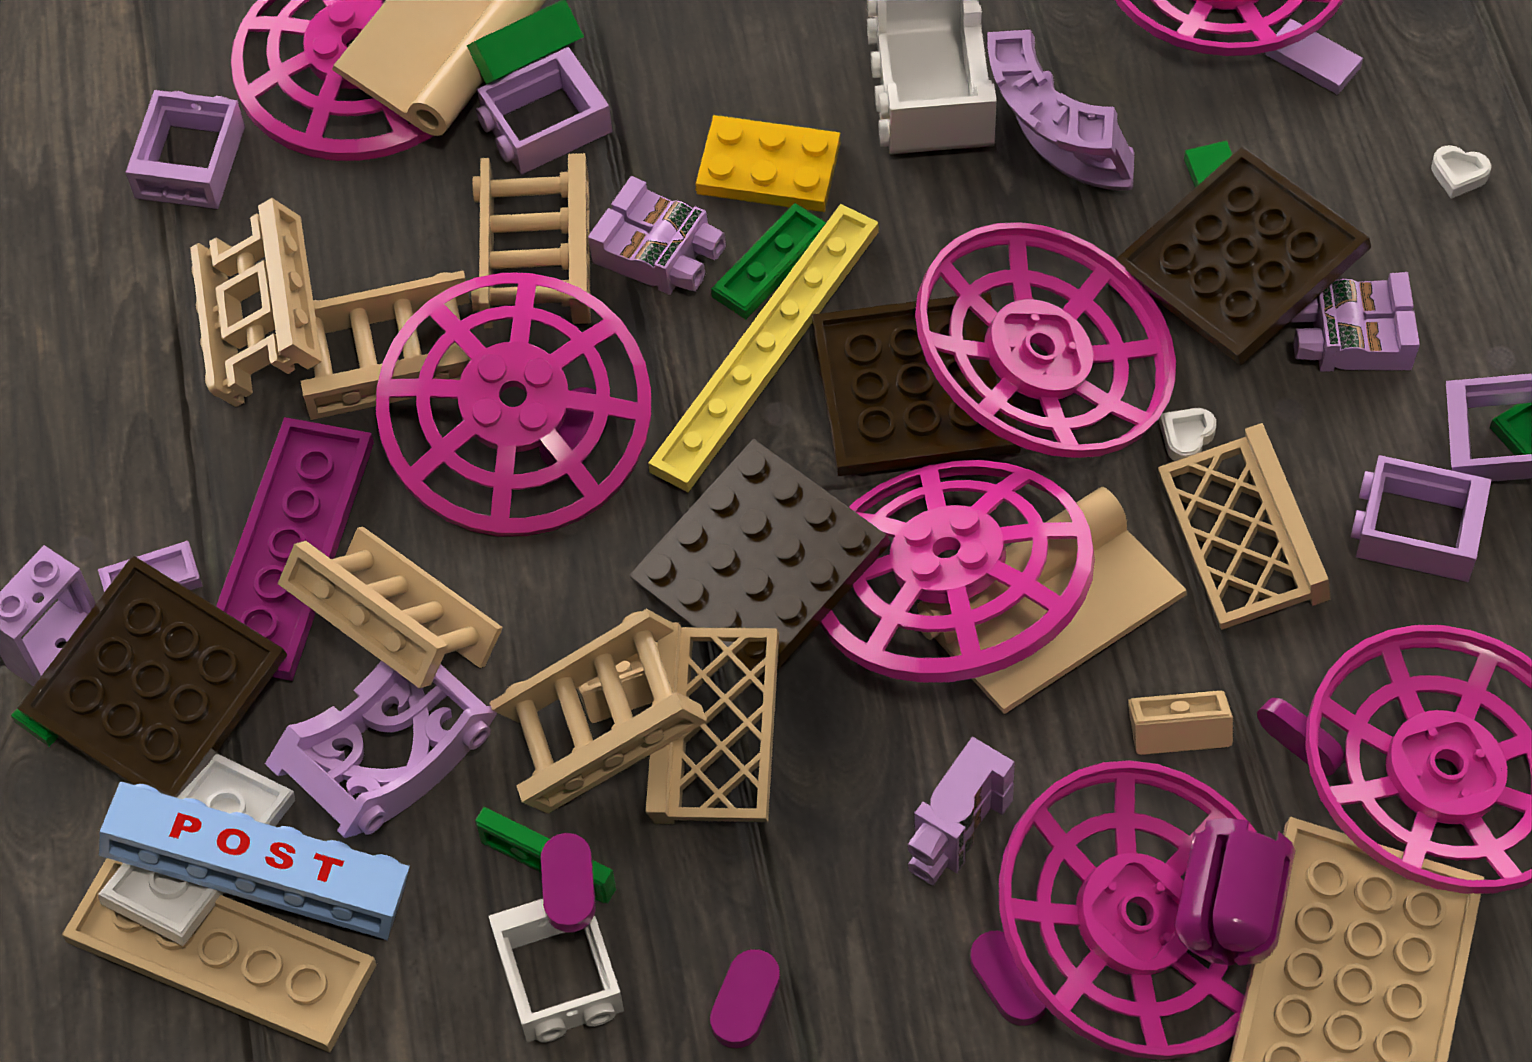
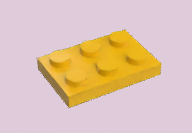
M713 115L696 180V194L791 207L796 203L806 210L825 212L841 144L840 132Z

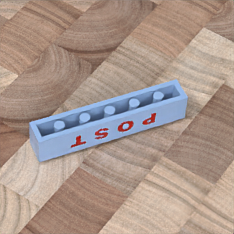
M121 781L100 829L99 856L388 940L405 890L409 870L408 865L401 864L388 855L377 854L373 856L353 850L347 844L340 841H322L305 836L299 830L292 827L271 826L255 821L254 818L244 813L223 812L210 808L197 799H179L162 794L149 785H131Z

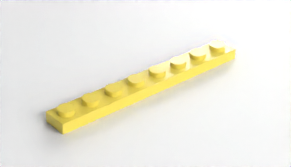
M842 204L839 205L649 461L650 473L686 492L691 490L813 323L812 314H819L876 237L879 232V222Z

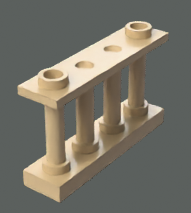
M568 154V172H560L558 177L493 180L490 159L481 158L480 176H473L474 202L480 203L479 277L493 275V269L562 266V270H569V280L562 281L577 286L590 294V246L588 241L590 234L589 175L586 154ZM561 194L562 198H568V207H561L560 212L494 215V197ZM561 230L562 234H568L569 243H561L560 248L494 251V233ZM493 286L471 291L473 311H483L493 308V306L515 305L517 287L493 288ZM536 286L534 304L562 302V307L570 306L573 324L591 323L590 307L560 291ZM493 322L484 324V328H493Z
M464 271L439 273L430 278L320 301L313 300L322 362L313 367L315 378L301 381L302 392L310 419L314 420L375 407L376 388L382 364H377L369 324L396 319L398 331H400L407 320L425 303L450 287L465 282ZM465 293L445 303L447 308L459 320L458 305L470 303L469 294ZM352 328L360 368L333 374L325 333ZM415 329L402 349L404 359L397 360L392 379H419L421 368L428 354L422 355L417 329ZM456 343L452 344L441 358L433 379L460 380L465 367L471 359ZM416 397L390 398L389 403L403 401Z
M363 526L356 529L347 553L342 557L330 559L307 541L294 544L278 581V585L419 689L432 684L440 663L447 653L457 651L479 668L485 667L503 628Z
M648 609L632 613L623 620L622 624L528 680L509 686L503 695L490 702L492 711L518 723L520 722L536 769L532 777L516 785L522 803L550 813L707 722L701 704L678 692L673 694L655 644L656 641L674 631L670 621ZM638 652L655 701L650 708L633 717L615 665ZM598 676L615 724L609 732L593 740L576 688ZM559 699L575 747L571 754L554 763L537 712Z

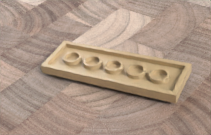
M108 858L105 860L62 934L66 943L331 1053L377 965L374 957L223 895L218 897L215 906L186 944L182 946L100 904L98 894L123 864Z

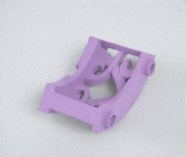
M1031 30L988 32V54L995 81L1004 99L1015 113L1023 133L1040 156L1058 171L1084 184L1112 190H1131L1133 188L1134 151L1132 147L1128 146L1117 123L1115 108L1081 103L1063 93H1058L1054 89L1052 73L1050 71H1043L1036 58L1035 37Z
M380 661L363 682L354 689V692L359 697L342 711H338L332 706L309 720L288 725L265 764L277 776L289 774L341 824L337 831L344 838L363 832L369 835L378 830L384 822L404 811L430 791L470 750L481 746L490 734L491 729L489 725L497 713L492 711L491 706H486L441 664L432 681L436 686L425 695L423 688L419 689L383 661ZM447 696L464 710L450 730H444L441 727L446 720L452 718L450 708L442 707L433 711L430 715L428 713ZM393 704L398 705V715H384ZM413 724V745L407 766L391 769L359 766L364 756V744L361 734L370 727L381 732H396ZM348 745L353 749L350 755L345 759L344 750H338ZM344 779L348 780L346 783L347 791L339 785ZM356 793H361L356 800L352 797Z

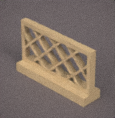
M1263 423L1246 428V437L1158 467L1160 478L1221 630L1307 600L1311 601L1312 606L1331 600L1328 576ZM1239 454L1242 455L1246 466L1239 479L1217 472L1222 460ZM1187 472L1203 477L1194 495L1177 489L1172 478ZM1249 477H1251L1254 485L1247 483ZM1211 481L1233 488L1225 506L1203 499ZM1241 492L1260 499L1262 505L1255 518L1232 510ZM1181 501L1189 504L1186 511ZM1197 507L1219 515L1210 534L1191 527L1190 520ZM1266 515L1270 524L1263 522ZM1227 519L1249 527L1241 545L1218 537ZM1257 531L1276 537L1278 544L1271 558L1248 549ZM1197 540L1204 542L1202 549H1200ZM1213 546L1235 554L1226 573L1207 566L1205 562ZM1282 553L1286 563L1279 561ZM1243 558L1265 566L1257 585L1234 577ZM1274 570L1293 577L1297 589L1282 594H1277L1264 588ZM1213 579L1221 582L1217 589ZM1228 586L1251 594L1246 606L1226 613L1221 600Z
M671 622L674 631L658 640L657 649L673 694L678 692L689 698L705 682L720 699L704 713L707 719L706 723L650 754L646 813L655 824H674V820L768 822L779 631L777 628H684L678 622ZM693 641H713L723 653L702 671L692 660ZM722 641H734V643L727 647ZM748 642H767L766 658L751 671L735 656ZM730 659L746 676L724 694L709 677ZM692 668L697 673V676L690 682ZM765 671L763 685L757 678ZM753 683L763 693V705L747 719L731 701ZM728 706L743 723L721 742L706 724ZM762 719L760 732L754 725ZM702 729L717 747L695 765L685 754L686 742ZM750 730L761 741L760 753L744 766L729 748ZM724 753L740 771L718 790L705 776L703 771ZM686 763L691 770L684 776V765ZM759 766V777L757 780L751 773ZM697 777L714 793L700 807H682L683 790ZM747 777L758 789L757 809L735 808L725 796ZM722 801L727 808L713 807Z

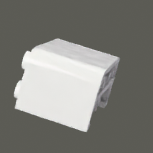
M867 0L868 16L875 17L867 19L868 43L877 44V52H871L872 77L881 78V85L875 86L876 111L880 113V146H889L890 154L994 146L997 101L995 86L991 83V80H988L981 29L982 11L979 1Z

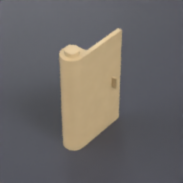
M386 0L333 65L332 70L422 131L435 136L443 135L484 82L466 45L539 11L546 0Z
M1104 487L1096 489L1076 502L1083 511L1091 530L1095 565L1093 581L1086 599L1072 621L1051 642L1030 657L1005 669L978 678H972L1003 714H1006L1187 595V590L1127 530L1126 515L1121 504ZM1065 509L1045 523L1072 522ZM1048 539L1046 564L1037 582L1059 596L1062 595L1068 586L1076 565L1077 539ZM1033 540L1008 545L1006 547L1005 564L1023 572L1031 556ZM995 580L987 589L968 598L971 609L994 600L1007 591L1009 587ZM1024 596L1016 605L1003 614L975 626L980 649L983 650L996 646L1020 634L1037 622L1047 610ZM925 601L917 603L919 615L940 616L952 614L949 603H929ZM956 630L949 632H922L929 640L935 638L951 657L962 655Z

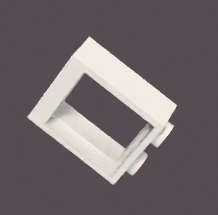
M543 899L488 916L527 1043L534 1040L539 1042L556 1040L562 1037L568 1029L583 1024L588 1026L602 1025L611 1021L615 1014L624 1011L620 990L595 915L592 921L584 928L604 990L535 1013L531 1012L512 949L563 932L555 929L548 922Z

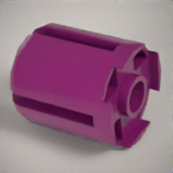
M1229 818L1206 821L1204 831L1199 833L1194 831L1175 921L1180 941L1191 952L1209 962L1228 966L1235 963L1239 966L1261 963L1273 953L1279 941L1295 856L1293 843L1282 833L1278 832L1277 840H1274L1263 834L1248 831L1249 821Z

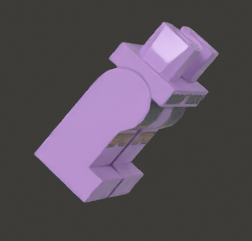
M633 176L629 178L611 203L612 209L608 208L588 236L592 262L594 264L642 283L658 286L659 291L668 295L672 293L676 286L696 291L703 281L705 268L704 264L696 261L695 258L698 254H701L713 260L718 259L726 246L724 232L708 224L705 210L695 206L691 208L683 202L671 201L647 190L646 182Z
M1408 272L1390 273L1388 280L1357 282L1352 279L1335 280L1291 320V322H1313L1314 328L1296 329L1293 345L1295 359L1318 360L1320 372L1334 371L1335 367L1344 370H1412L1420 343L1415 313L1412 311L1413 300Z
M974 737L969 740L931 796V806L922 802L915 812V835L908 843V851L913 856L908 863V869L911 873L931 885L936 883L946 867L958 873L965 863V854L971 849L974 842V831L989 810L993 809L1003 815L1013 801L1015 764L1013 760Z

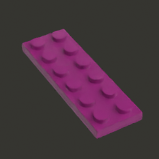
M286 417L283 419L216 605L217 608L285 650L287 657L272 677L293 681L316 614L314 610L278 585V581L296 543L307 541L330 559L335 558L374 444L372 433Z

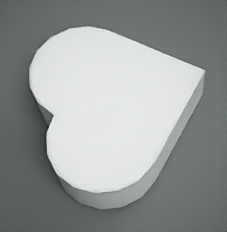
M1448 145L1439 148L1435 152L1431 169L1452 199L1484 185L1489 178L1491 163L1485 155L1479 152L1465 153L1456 146Z
M1203 408L1162 413L1159 419L1167 453L1174 461L1202 452L1203 446L1210 443L1215 436L1216 419L1211 412Z

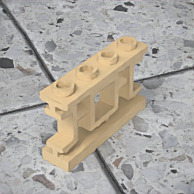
M273 198L258 205L259 214L250 217L252 236L233 247L218 238H214L209 241V249L200 243L190 248L192 258L191 271L194 277L197 298L196 310L199 314L201 330L200 344L204 354L206 370L205 383L210 393L235 407L244 403V396L247 397L253 394L251 374L265 366L272 364L289 374L295 370V363L310 369L322 362L301 216ZM265 257L266 261L263 260L255 265V262ZM238 273L237 276L231 278L230 280L228 279V276L231 277L234 274ZM260 291L263 308L243 319L241 301ZM276 331V335L272 334L265 338V335L269 332ZM248 345L247 349L238 353V349H241L244 346Z

